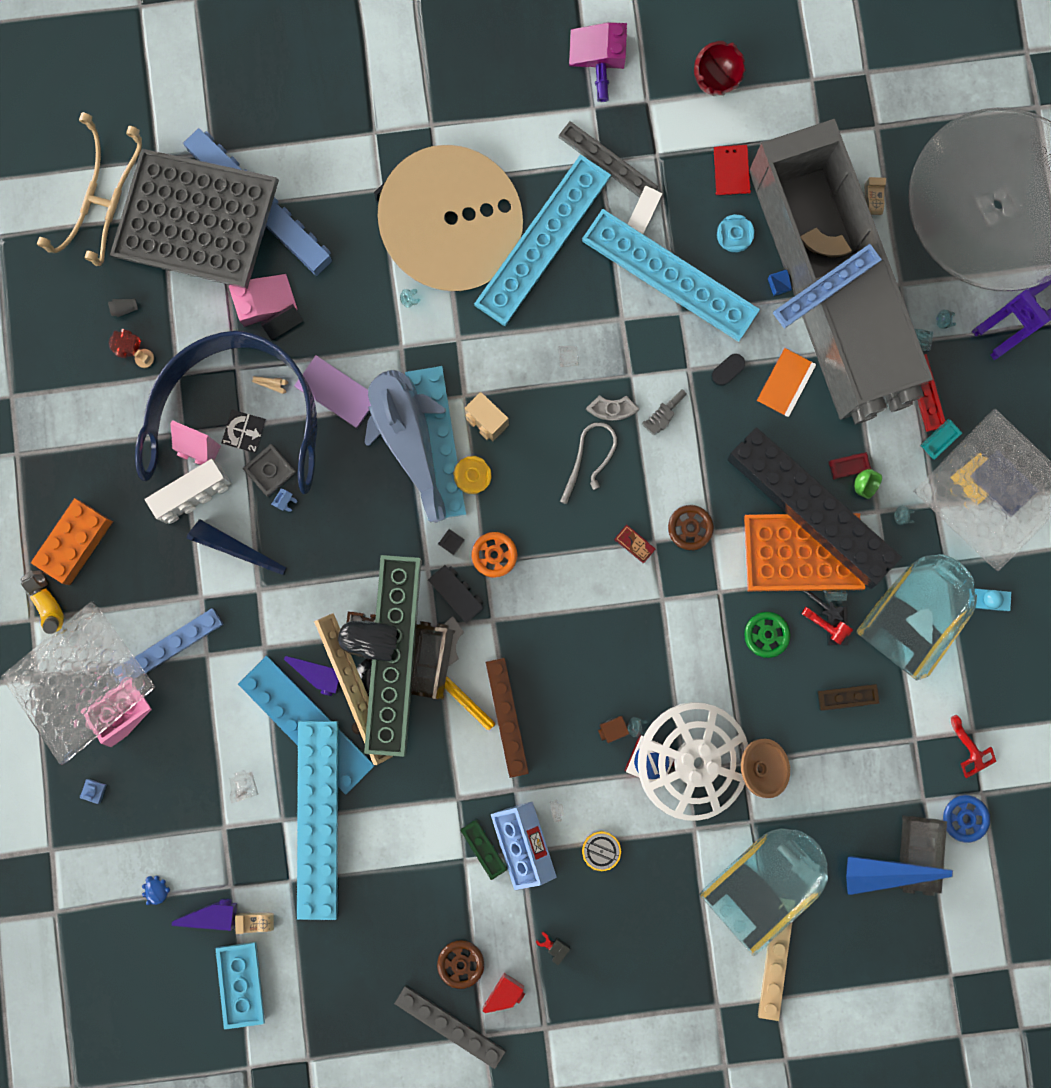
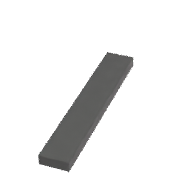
M571 121L559 134V138L611 174L612 178L639 198L645 186L654 190L658 189L655 183Z

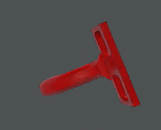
M957 715L952 716V727L970 752V759L961 763L964 776L967 779L995 763L996 758L992 747L982 752L979 751L963 729L961 718ZM991 753L992 759L983 763L982 757ZM974 762L975 768L966 773L965 767Z

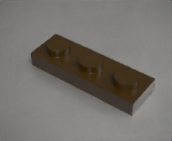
M877 684L818 691L820 711L880 704Z

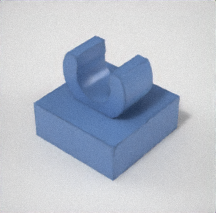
M281 488L271 505L282 511L291 512L292 509L288 508L287 503L289 501L297 503V500L292 497L293 494Z
M86 779L80 798L100 804L107 785Z

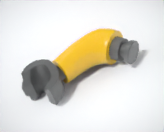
M31 570L25 573V576L21 578V585L26 590L28 596L33 594L30 598L40 614L43 631L47 634L59 631L64 623V614L47 588L41 589L48 585L46 577L41 570Z

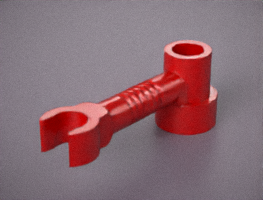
M807 607L802 612V615L831 633V639L839 645L853 631V629L841 621L836 627L830 625V623Z

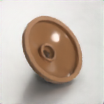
M758 739L746 747L741 759V773L746 786L753 794L761 798H774L780 795L788 785L790 764L785 751L778 743L770 739Z

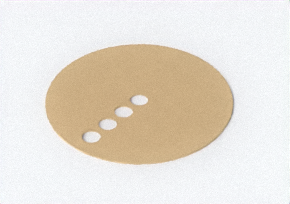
M432 146L419 150L405 158L387 178L378 204L380 235L393 261L414 280L439 290L463 291L488 283L522 235L523 215L521 203L509 177L495 162L485 155L462 146ZM502 199L508 200L511 204V209L507 213H503L498 209V202ZM484 203H488L493 207V214L489 217L483 216L480 212V207ZM466 207L473 208L476 213L475 218L471 221L465 220L462 216V211ZM449 211L455 212L458 216V221L454 225H449L444 220V215Z

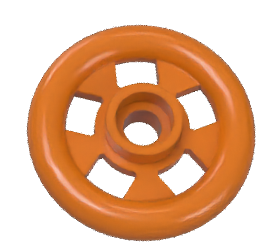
M489 532L479 537L474 543L471 554L472 562L481 574L493 578L501 577L509 573L515 566L517 548L507 535L500 532ZM495 540L496 545L487 547L486 542ZM503 543H505L509 549L505 553L500 547V545H502ZM480 550H485V559L479 558ZM494 551L497 552L498 557L492 558L491 553ZM505 557V558L508 559L509 561H508V563L503 567V566L500 565L499 563H500V562L503 560V558ZM487 562L495 564L494 570L486 568Z

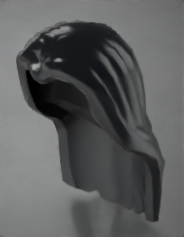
M351 621L341 627L337 641L339 646L349 654L367 659L391 661V655H393V650L396 649L397 628L370 621Z

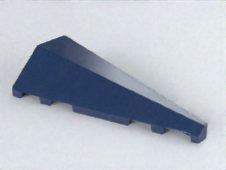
M201 519L196 522L186 537L194 542L282 575L285 574L287 569Z

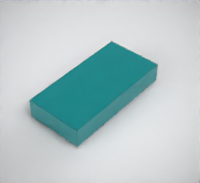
M947 419L920 446L935 460L962 432L950 419Z

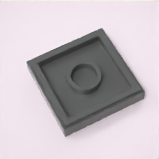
M272 444L242 468L267 497L272 495L297 473Z

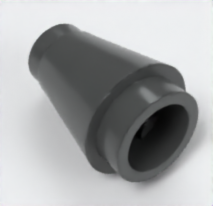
M112 299V301L108 302L112 317L117 316L118 318L138 310L135 299Z

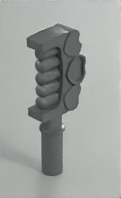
M681 389L666 405L661 403L658 410L649 417V420L643 421L642 425L652 435H656L660 430H664L674 416L671 410L676 407L687 393Z

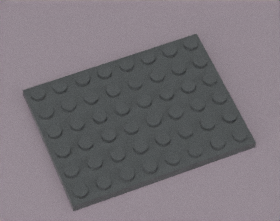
M141 149L110 256L248 289L279 179L273 176Z

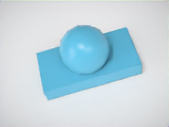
M971 589L970 608L1010 611L1011 592Z

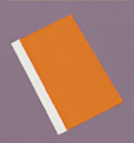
M784 348L757 401L789 417L816 364Z

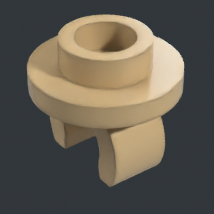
M138 349L134 355L136 364L142 368H148L154 363V355L148 349Z

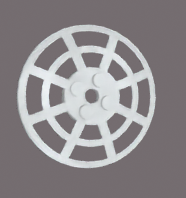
M684 703L662 713L646 731L638 754L639 777L648 798L666 814L688 821L708 819L727 809L737 799L745 785L742 774L735 772L736 752L734 748L742 742L744 751L748 746L742 728L726 711L706 703ZM692 709L709 710L707 722L694 721L685 724L679 713ZM717 714L730 721L739 735L730 740L729 736L715 725ZM672 717L678 728L666 738L662 746L651 742L658 729ZM697 727L706 728L703 739H692L689 729ZM713 731L719 734L726 744L716 748L711 743ZM681 734L685 743L677 751L670 749L669 747L673 740ZM648 749L660 753L658 768L661 778L649 782L646 768ZM728 751L731 758L730 770L721 767V756ZM666 756L674 758L675 771L668 775L665 769ZM700 757L702 764L700 767L695 768L694 760ZM718 774L727 777L724 784L715 792L712 782ZM680 778L686 783L687 786L683 795L676 791L670 782ZM732 779L739 781V786L732 797L720 807L717 797L728 788ZM664 785L671 795L680 800L676 810L674 811L663 804L653 790ZM705 786L708 796L691 798L695 787ZM710 802L713 809L712 812L702 815L683 814L688 803L703 804Z

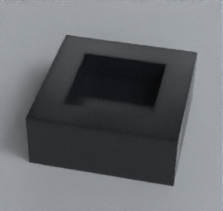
M448 529L438 545L452 555H455L465 539Z

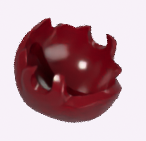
M724 41L709 43L699 52L695 60L694 75L698 86L708 95L724 96L726 93L736 90L739 87V83L744 79L746 71L745 58L738 50L737 45L733 42L727 44Z

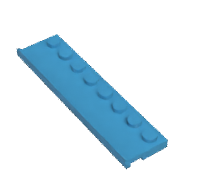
M268 655L238 683L297 746L298 721H331ZM338 728V787L346 795L375 765Z

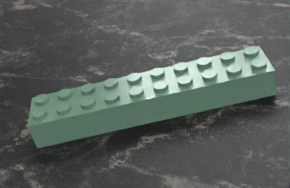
M381 555L375 623L396 627L397 644L396 649L393 650V655H391V661L372 659L364 754L406 756L422 564L420 558Z

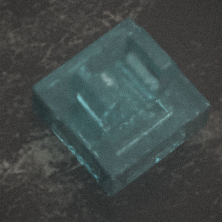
M914 329L922 351L929 352L931 350L933 332Z
M846 590L823 591L829 606L832 601H837L838 606H842V601H847Z

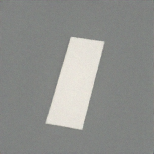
M645 186L627 225L644 234L662 193Z

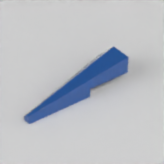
M849 856L847 862L846 879L849 895L953 877V870L895 861L890 862Z

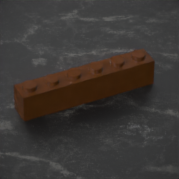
M505 658L487 661L486 667L509 778L529 774Z

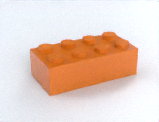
M74 498L31 561V564L60 583L71 585L113 521L84 502Z

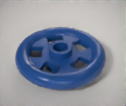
M962 795L952 799L947 804L943 813V823L946 831L955 840L971 843L981 839L988 831L990 814L981 800L970 795ZM968 803L975 806L974 811L966 809ZM958 806L961 810L956 816L952 812ZM965 815L969 818L967 822L963 821ZM977 815L982 816L981 824H976ZM954 821H957L960 826L957 830L952 825ZM973 827L974 833L967 835L965 829Z

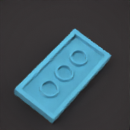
M257 942L215 948L224 1029L264 1024L265 1016Z

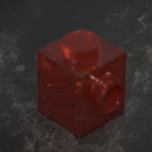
M128 330L114 331L113 336L109 339L110 350L115 353V356L120 358H127V356L135 357V353L140 348L141 339Z

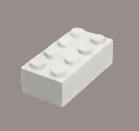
M210 459L147 497L145 501L156 519L166 524H171L179 519L178 516L183 513L188 514L195 510L196 505L210 501L212 499L211 496L214 494H221L228 490V486L232 483L221 465Z

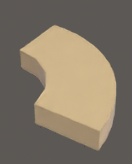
M815 228L800 236L803 245L815 254L841 257L852 251L843 235L830 237L822 234Z

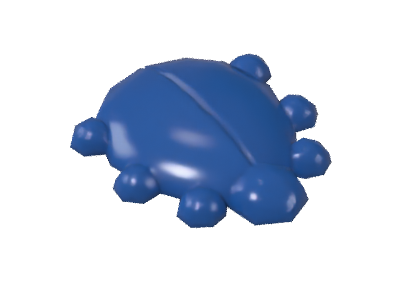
M148 876L145 880L146 884L142 885V889H145L142 896L146 897L147 905L160 904L166 899L170 888H166V881L164 879L160 881L159 876L154 878Z

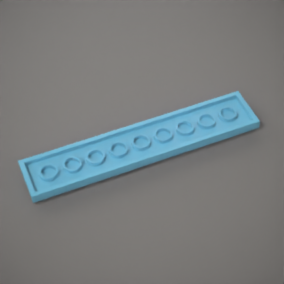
M580 154L476 300L474 306L503 326H506L609 181L611 174Z
M604 209L601 210L582 238V242L738 342L760 311L756 306Z
M298 721L297 919L336 920L338 916V721Z

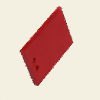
M747 145L714 147L716 195L751 193Z

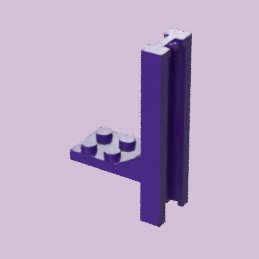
M1051 273L1028 290H1024L998 312L972 330L975 336L982 335L1012 312L1022 323L1024 328L992 350L993 353L990 356L994 361L1051 320V308L1047 311L1041 308L1035 297L1051 285Z

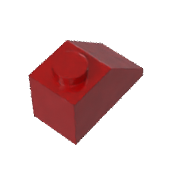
M504 973L483 1005L482 1011L489 1013L512 1008L516 1002L519 1004L525 995L523 992L524 985Z

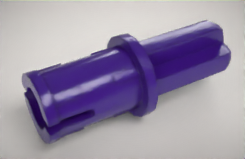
M598 63L596 64L597 81H595L597 101L607 102L609 101V80H607L606 64Z

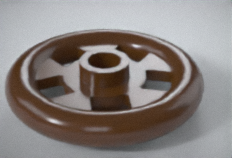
M685 505L678 508L671 515L668 522V532L671 540L678 547L685 550H697L704 547L712 538L714 531L713 521L709 513L696 505ZM686 513L689 518L682 522L680 516ZM696 514L703 518L701 523L694 519ZM690 524L693 525L694 530L689 531L687 529V526ZM681 526L683 534L677 535L676 527ZM700 528L706 529L703 537L698 535ZM686 536L694 537V543L686 542Z
M463 940L451 942L439 954L437 961L438 973L441 979L450 987L456 989L469 988L476 984L483 974V955L479 948L471 942ZM463 949L471 952L469 957L461 954ZM453 951L456 956L450 961L447 956ZM471 961L477 963L476 970H470ZM463 962L465 966L458 968L457 963ZM450 966L452 971L455 973L451 976H449L446 971V968ZM467 973L468 979L460 981L459 975Z

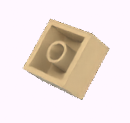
M481 392L464 408L467 422L473 427L476 425L480 430L479 433L486 440L490 438L494 441L509 426L508 417Z

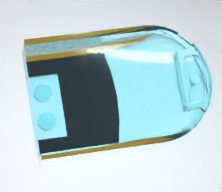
M940 554L924 556L913 562L893 583L862 622L856 633L916 681L929 677L975 610L977 603V594L975 595L973 585L975 582L965 566L957 560Z
M781 828L772 830L760 837L707 885L699 895L751 955L755 956L820 896L827 882V861L820 846L809 835L795 829Z

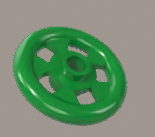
M761 612L753 616L748 621L744 634L749 649L754 654L764 658L776 657L783 653L789 645L791 636L787 622L780 615L773 612ZM765 619L773 620V625H764ZM755 625L760 627L758 635L752 633ZM781 627L783 636L778 637L776 628ZM766 631L771 633L770 638L765 637ZM758 639L764 644L762 648L755 644ZM776 641L779 646L775 649H771L769 644H772Z

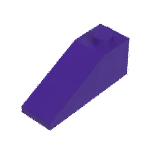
M285 656L284 660L316 689H320L321 694L332 696L333 693L339 692L340 683L334 668Z
M220 899V902L172 921L171 926L231 931L235 928L237 903H232L230 899Z

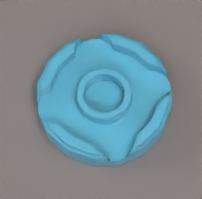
M735 214L723 219L718 226L717 239L725 250L741 252L752 243L755 230L750 220L745 219L746 217Z

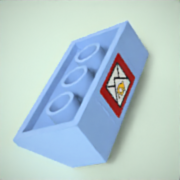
M533 802L520 804L491 814L514 890L539 886L557 878Z

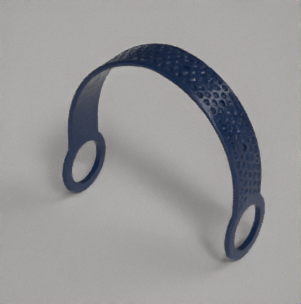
M227 331L204 337L176 354L158 375L146 403L143 426L138 434L135 448V465L139 478L142 481H148L155 472L158 460V432L162 412L172 389L180 378L198 362L213 354L234 348H253L269 353L284 362L298 376L303 388L306 403V425L298 460V484L301 493L307 494L311 489L315 470V446L318 427L317 410L311 389L291 357L273 342L244 331ZM149 434L151 440V459L148 469L145 471L142 452L145 438ZM308 449L309 468L307 479L305 482L304 465L306 452Z

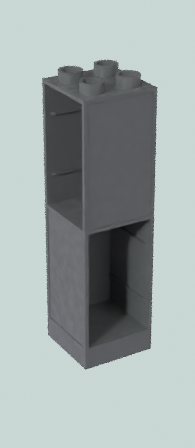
M835 119L762 142L751 165L749 174L784 269L788 270L794 296L869 244H871L882 259L878 264L802 316L840 420L852 416L854 423L860 424L877 417V413L887 409V404L891 412H896L913 405L912 401L924 397L922 388L932 381L933 377ZM815 228L826 236L837 237L843 235L852 251L841 257L815 254L803 245L800 236Z

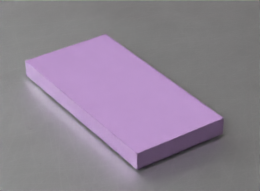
M315 356L302 374L311 389L314 400L355 428H358L370 411L368 408L371 406L368 390L318 356ZM298 380L294 386L303 392L300 380Z

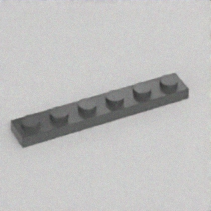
M405 985L394 1003L493 1069L497 1067L505 1053V1049L407 985Z

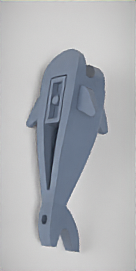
M396 370L385 371L371 382L368 389V398L371 404L368 408L371 416L367 423L365 444L369 446L380 435L382 436L391 452L421 492L422 504L429 522H440L446 519V511L441 494L436 486L430 437L424 413L443 414L446 409L429 396L417 394L412 380L404 373Z

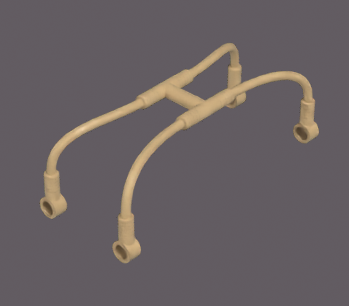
M81 113L79 121L86 124L92 130L95 139L96 162L93 178L89 183L80 210V217L69 237L57 248L50 244V240L39 237L37 245L50 253L62 251L77 234L91 203L108 207V211L105 216L106 221L102 234L100 258H98V254L92 251H86L84 257L95 266H101L105 258L109 225L113 220L122 193V186L141 152L142 138L139 135V129L128 126L126 134L137 143L136 151L126 167L117 188L114 189L111 200L94 196L101 160L100 140L95 124L92 121L93 117L87 113Z

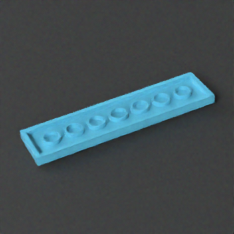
M439 366L405 372V375L412 380L417 394L429 396L446 409L443 414L424 413L430 437L436 486L444 502L446 518L466 515L463 492L457 487L453 475L458 461L443 368Z

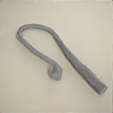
M593 423L583 430L576 463L560 500L561 503H568L578 476L585 435L587 431L596 426L607 428L613 436V446L608 456L591 476L590 484L592 489L600 488L598 481L595 480V476L609 462L617 446V436L609 425Z

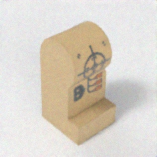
M869 177L865 183V200L871 215L883 214L886 178Z
M238 913L235 916L236 934L274 930V913Z

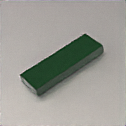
M477 819L460 829L490 880L508 870Z

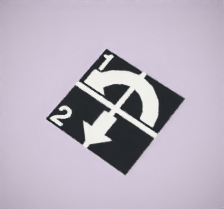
M231 410L221 444L256 453L266 419Z

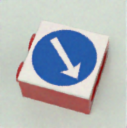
M639 735L624 770L639 777L638 754L644 738L642 735ZM653 740L651 741V742H653V743H656V744H659V745L662 746V744H660V743H658V742H655V741H653ZM648 749L646 768L649 782L661 778L658 768L660 753ZM666 756L665 769L668 775L670 774L671 766L674 767V758Z

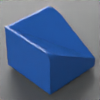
M788 270L769 275L768 282L773 296L792 290Z

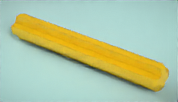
M446 676L445 689L487 730H490L495 725V722Z

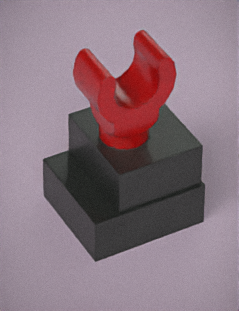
M542 932L546 941L542 943L536 940V944L540 947L548 948V952L554 956L552 961L559 966L569 952L570 946L559 938L553 943L549 939L548 934Z

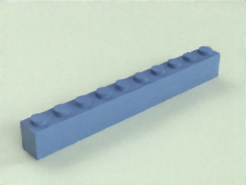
M198 128L183 142L187 151L198 161L242 170L239 167V162L233 156L229 158L224 147L221 144L216 145L213 142L214 138L207 131L203 132ZM274 197L266 228L315 276H318L332 262L331 252L324 245L321 247L316 243L318 241L311 232L307 234L303 230L305 227L298 220L294 221L291 218L292 214L285 207L281 208L277 205L279 202Z

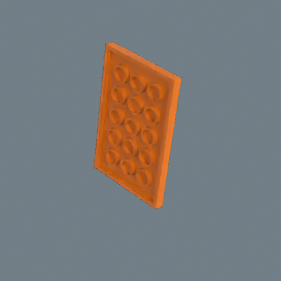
M853 513L860 519V513ZM788 514L744 516L748 592L865 589V584Z

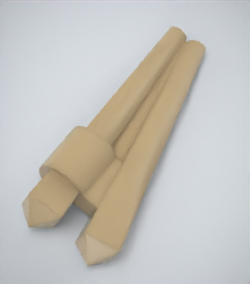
M253 376L252 380L256 384L279 393H286V389L282 388V385H287L288 381L282 378L274 377L272 379Z

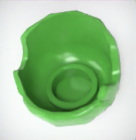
M866 469L859 473L854 483L856 493L870 499L878 490L882 481V475L871 469Z

